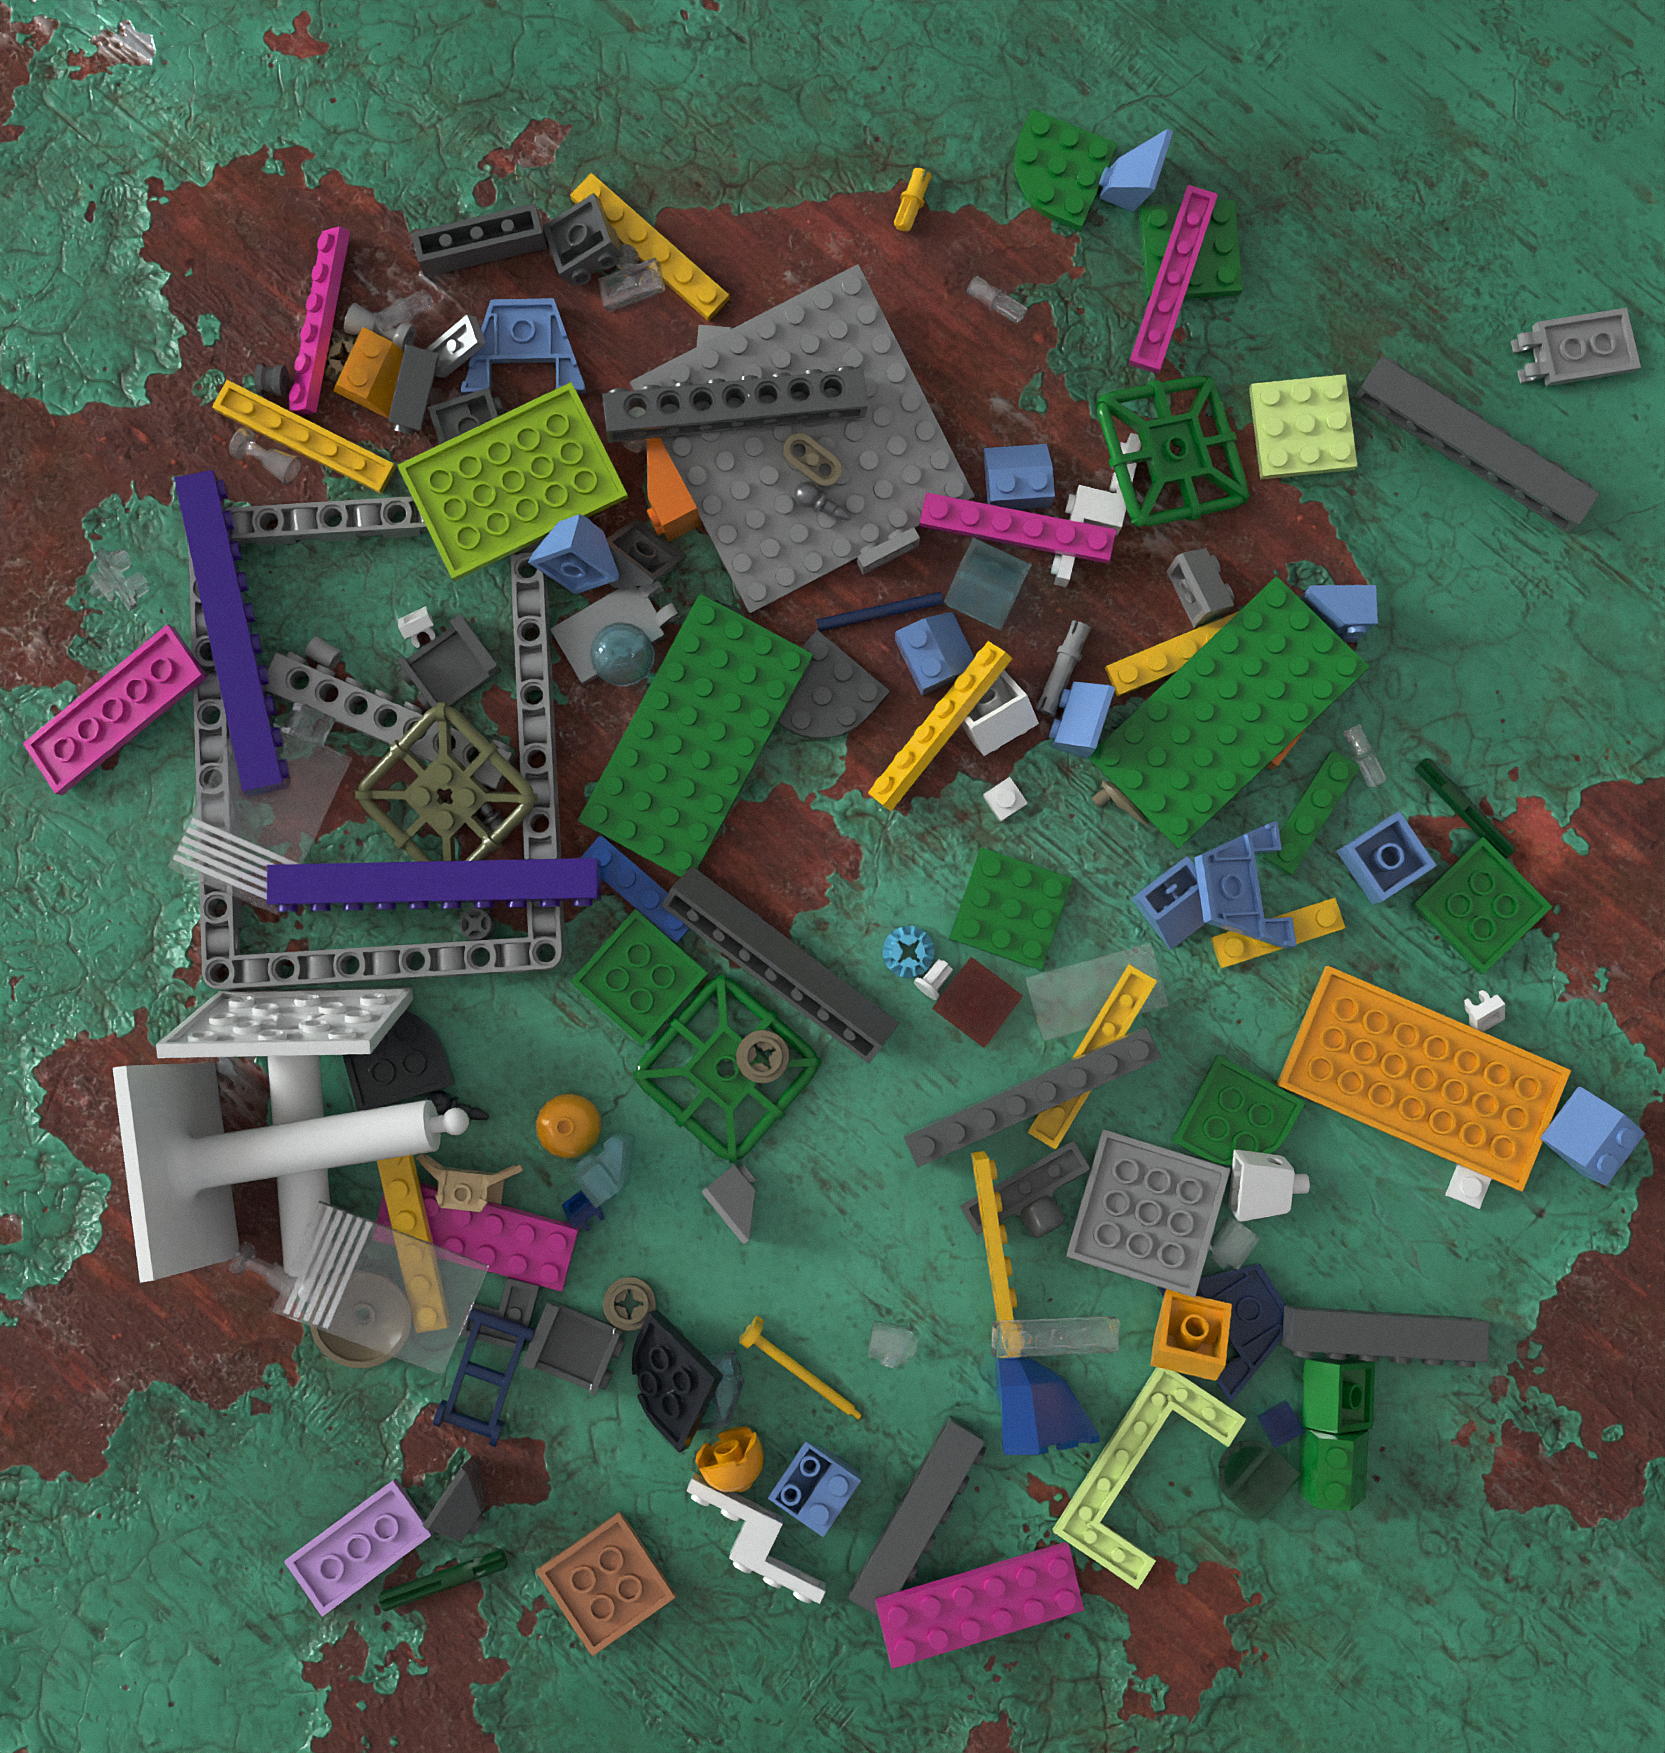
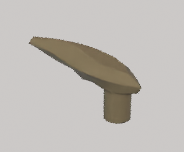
M1102 781L1104 789L1091 798L1098 808L1112 799L1118 808L1125 810L1144 825L1149 823L1145 815L1131 800L1109 781Z

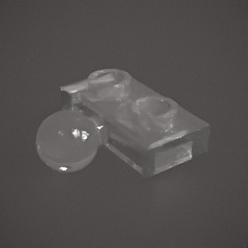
M628 244L621 245L624 254L617 258L616 265L622 270L598 279L603 307L608 312L666 291L661 266L655 257L637 264L639 260L637 250Z

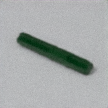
M1425 758L1415 767V771L1480 838L1484 837L1505 859L1515 851V846L1431 759Z
M498 1550L382 1591L378 1596L380 1607L383 1611H389L505 1570L508 1565L506 1554L503 1550Z

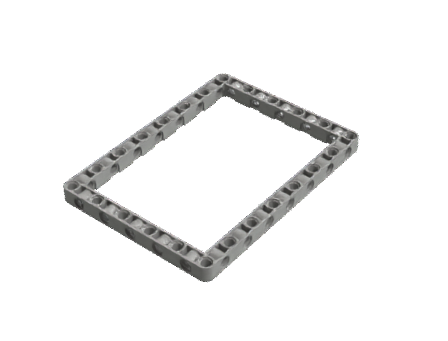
M412 496L226 508V511L231 510L236 529L231 530L233 541H238L239 544L256 543L258 546L296 544V540L319 539L321 542L359 540L361 536L382 535L384 538L422 536V533L429 532ZM406 512V517L402 522L393 523L395 514ZM342 516V521L338 526L330 527V521L333 517ZM278 519L277 527L274 530L267 531L268 523L271 520ZM540 540L510 555L520 774L529 782L534 793L538 795V802L534 803L531 812L523 820L524 858L561 859L548 576L537 569L534 576L530 578L522 577L523 570L527 566H533L528 563L529 557L543 541ZM189 550L192 654L208 676L193 688L197 820L240 838L239 826L236 825L235 801H238L237 764L234 762V750L214 660L208 661L207 658L211 645ZM538 628L540 635L536 640H525V634L529 629ZM533 691L543 692L541 702L535 705L528 703L530 693ZM220 710L219 721L211 725L209 721L210 715L214 711ZM545 754L546 762L544 766L538 769L532 768L531 760L533 756ZM221 773L223 777L221 785L213 788L211 784L213 777ZM540 817H547L549 819L548 829L542 833L535 832V821ZM197 826V830L199 832H202L216 839L221 837L215 833H212L208 830H205ZM198 838L199 843L214 849V844ZM224 838L225 843L240 849V844ZM198 848V853L238 870L236 864ZM224 848L220 851L240 860V855ZM198 859L200 865L238 881V876ZM199 871L202 976L205 983L214 989L244 990L551 971L562 966L566 958L564 901H560V907H540V902H527L528 937L244 955L240 953V929L243 928L242 890ZM221 901H225L227 911L223 916L218 917L216 906ZM552 945L555 948V957L552 961L545 963L541 960L540 951L544 946ZM481 949H487L490 953V960L488 964L480 967L476 963V954ZM417 953H422L425 958V964L420 970H414L411 965V960ZM352 957H357L360 963L359 969L356 973L350 974L347 971V962ZM291 961L294 964V973L289 978H285L282 968L286 962ZM223 965H226L229 969V976L224 982H221L218 978V971Z

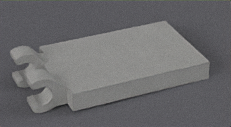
M1627 307L1539 321L1532 326L1533 332L1520 333L1517 335L1518 339L1510 341L1513 354L1522 353L1533 349L1535 362L1525 364V369L1517 371L1520 384L1544 378L1547 387L1633 373L1641 368Z
M659 580L652 585H643L639 588L636 586L619 588L550 628L583 685L665 638L661 629L680 618L672 603L656 612L650 602L651 598L664 592Z

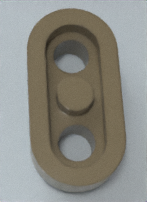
M795 433L785 441L783 446L785 460L809 480L821 487L832 486L838 481L842 473L839 459L814 439L804 433ZM797 445L802 446L805 450V454L801 457H797L793 453V448ZM822 465L828 466L831 471L830 475L822 476L819 473V467Z

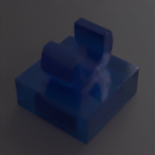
M588 1185L562 1204L567 1220L575 1229L581 1225L582 1229L589 1231L591 1228L587 1220L593 1215L598 1216L601 1221L605 1219L597 1196Z
M1286 1400L1256 1416L1274 1448L1304 1433L1303 1428Z

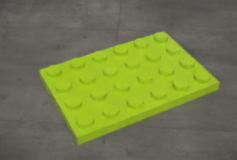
M572 382L397 465L454 582L545 539L559 521L578 514L588 518L629 498Z

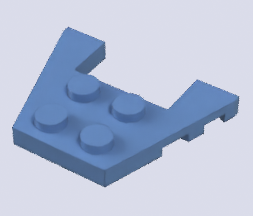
M554 298L490 300L481 327L486 345L471 356L468 365L469 371L466 380L463 381L461 386L462 395L488 387L492 393V364L556 362V389L572 382L577 394H586V388Z
M1278 821L1265 824L1194 857L1204 923L1288 949L1297 946L1292 917L1264 918L1255 853H1275L1282 850Z

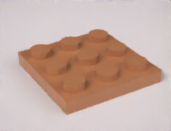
M621 1510L540 1566L536 1571L591 1656L600 1652L676 1598L675 1591Z

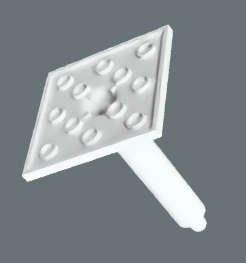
M413 987L218 991L156 1044L157 1058L268 1056L273 1125L324 1117L320 1055L371 1054L413 1001ZM328 1169L277 1177L284 1272L289 1275L299 1276L327 1207L330 1206ZM331 1216L298 1294L300 1298L332 1225ZM333 1238L306 1299L307 1302L311 1301L320 1280L318 1274L323 1273L331 1254Z
M215 1063L129 1065L113 1068L140 1283L241 1257L231 1184L434 1152L439 1149L442 1132L460 1135L467 1129L469 1125L467 1113L460 1108H452L445 1112L444 1115L438 1116L433 1102L423 1100L224 1133Z

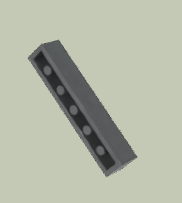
M1284 1306L1282 1346L1293 1350L1294 1356L1313 1358L1314 1352L1326 1353V1358L1345 1360L1346 1354H1356L1359 1360L1372 1362L1379 1361V1356H1389L1391 1362L1406 1364L1411 1363V1358H1422V1363L1428 1365H1443V1360H1454V1365L1461 1367H1475V1362H1488L1489 1322L1479 1318Z
M947 1417L848 1590V1599L879 1617L875 1599L899 1592L905 1581L909 1584L912 1582L919 1569V1565L916 1564L922 1552L927 1554L936 1539V1536L933 1534L939 1522L944 1524L953 1509L950 1502L956 1493L959 1495L963 1493L970 1479L966 1474L972 1464L977 1466L986 1452L987 1448L983 1446L985 1443L983 1435L953 1417Z

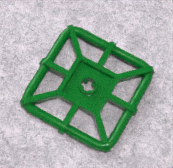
M1209 375L1206 377L1191 376L1164 382L1152 380L1147 385L1112 391L1101 395L1096 402L1098 418L1111 457L1108 462L1110 468L1115 470L1126 509L1132 518L1131 523L1137 527L1141 525L1156 526L1183 519L1188 521L1198 520L1202 515L1234 509L1244 505L1250 497L1246 477L1235 445L1237 441L1236 434L1231 432L1220 393L1214 384L1215 380ZM1197 389V394L1188 412L1172 416L1166 394ZM1150 398L1153 400L1158 419L1145 421L1121 403ZM1206 398H1208L1219 435L1204 438L1198 415ZM1111 415L1138 433L1142 446L1141 451L1123 454ZM1170 442H1172L1174 447H1179L1180 452L1177 456L1171 452ZM1223 447L1232 479L1212 466L1207 448ZM1146 461L1152 484L1139 507L1127 465ZM1204 477L1229 494V497L1199 503L1192 479ZM1178 483L1184 506L1149 514L1163 485Z
M718 974L716 978L703 986L676 1018L673 1016L668 1022L670 1026L640 1059L636 1066V1071H633V1079L637 1080L638 1085L648 1096L676 1119L675 1124L680 1128L684 1126L717 1156L724 1160H729V1163H737L738 1159L743 1158L753 1149L778 1119L781 1121L786 1115L784 1111L814 1078L818 1066H821V1057L817 1058L813 1048L778 1018L779 1014L774 1009L770 1011L738 982L725 977V974ZM726 991L762 1020L753 1032L766 1030L770 1027L804 1058L788 1061L787 1068L804 1067V1069L775 1103L771 1102L754 1086L757 1082L746 1078L737 1065V1049L743 1038L728 1026ZM717 992L719 1028L704 1043L686 1026ZM679 1034L683 1035L699 1049L685 1067L649 1070ZM756 1051L757 1057L754 1058L750 1065L762 1062L771 1069L770 1061ZM731 1059L735 1063L733 1066L735 1074L733 1076L726 1074L722 1077L719 1074L721 1067L718 1064L722 1060L727 1063ZM686 1076L702 1091L684 1110L652 1082L650 1078ZM749 1093L768 1111L740 1144L736 1145L734 1110ZM708 1096L725 1110L727 1146L692 1117L693 1113Z

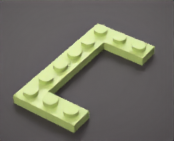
M1158 1367L1153 1371L1052 1529L1055 1534L1137 1590L1156 1560L1103 1524L1101 1520L1171 1411L1174 1410L1229 1447L1246 1421L1245 1417L1180 1373Z

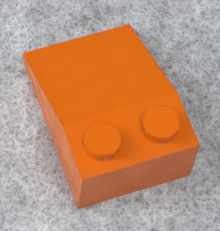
M660 438L647 439V490L651 508L646 511L657 535L664 534L666 540L670 542L702 524L697 506Z

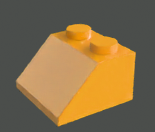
M362 326L333 391L389 419L404 351L392 341Z
M1166 1289L1154 1334L1150 1366L1216 1381L1226 1366L1232 1304L1200 1296L1193 1298Z

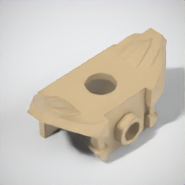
M424 1153L419 1154L416 1158L438 1180V1193H436L435 1197L438 1206L447 1209L482 1212L489 1201L502 1205L505 1180L524 1171L522 1164L518 1166L513 1165L498 1173L444 1167Z

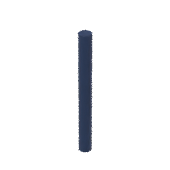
M940 591L816 619L819 632L941 605L943 604V598Z

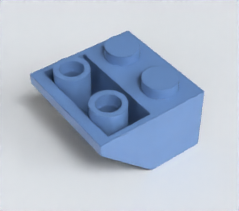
M1188 856L1130 898L1169 950L1173 949L1205 924L1196 866Z
M805 1441L768 1496V1499L824 1537L861 1482V1472L834 1453Z

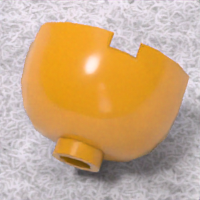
M574 1093L560 1094L548 1100L539 1111L536 1121L537 1137L542 1147L550 1154L563 1159L578 1158L591 1151L598 1142L602 1131L601 1115L596 1105L587 1098Z
M734 1427L717 1434V1437L721 1439L720 1441L715 1442L711 1446L708 1441L702 1445L696 1454L695 1462L706 1482L718 1491L743 1492L753 1485V1482L763 1469V1447L756 1432L752 1433L749 1427Z

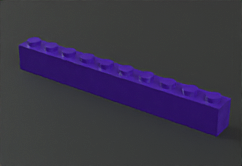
M213 470L174 477L242 791L247 796H253L288 788L286 778L291 777L290 769L286 758L281 759L279 747L284 746L280 728H274L272 716L277 715L273 697H267L265 688L266 684H270L266 665H260L258 656L259 653H263L262 643L259 634H253L251 625L252 622H256V616L252 603L246 602L244 593L249 591L248 580L245 572L239 571L237 562L242 560V553L238 541H233L231 530L236 529L231 510L226 511L224 499H229L224 479L219 480Z
M597 858L267 865V904L278 907V912L284 913L298 912V906H310V911L330 912L331 906H343V911H363V905H376V910L392 911L396 910L397 904H409V910H428L429 904H441V909H461V903H474V908L491 909L494 908V903L507 902V908H526L527 902H540V907H560V901H573L574 907L593 906V901L601 900V861Z

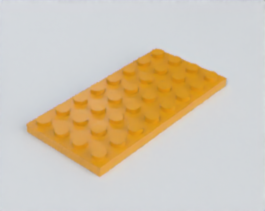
M1325 966L1276 1086L1523 1192L1543 1142L1540 1137L1550 1125L1571 1070L1333 967Z

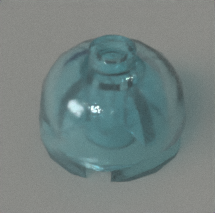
M616 622L606 625L596 634L591 643L590 659L593 669L603 681L612 686L626 687L640 683L649 675L654 666L655 652L651 639L643 629L632 623Z

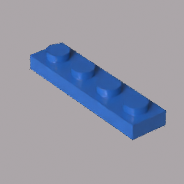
M600 835L581 856V858H597L600 860L601 878L675 943L678 944L691 929L661 906L668 893L603 836Z

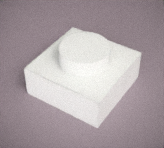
M1010 777L982 796L999 822H1002L1028 804Z
M1457 1165L1445 1196L1480 1209L1491 1178Z

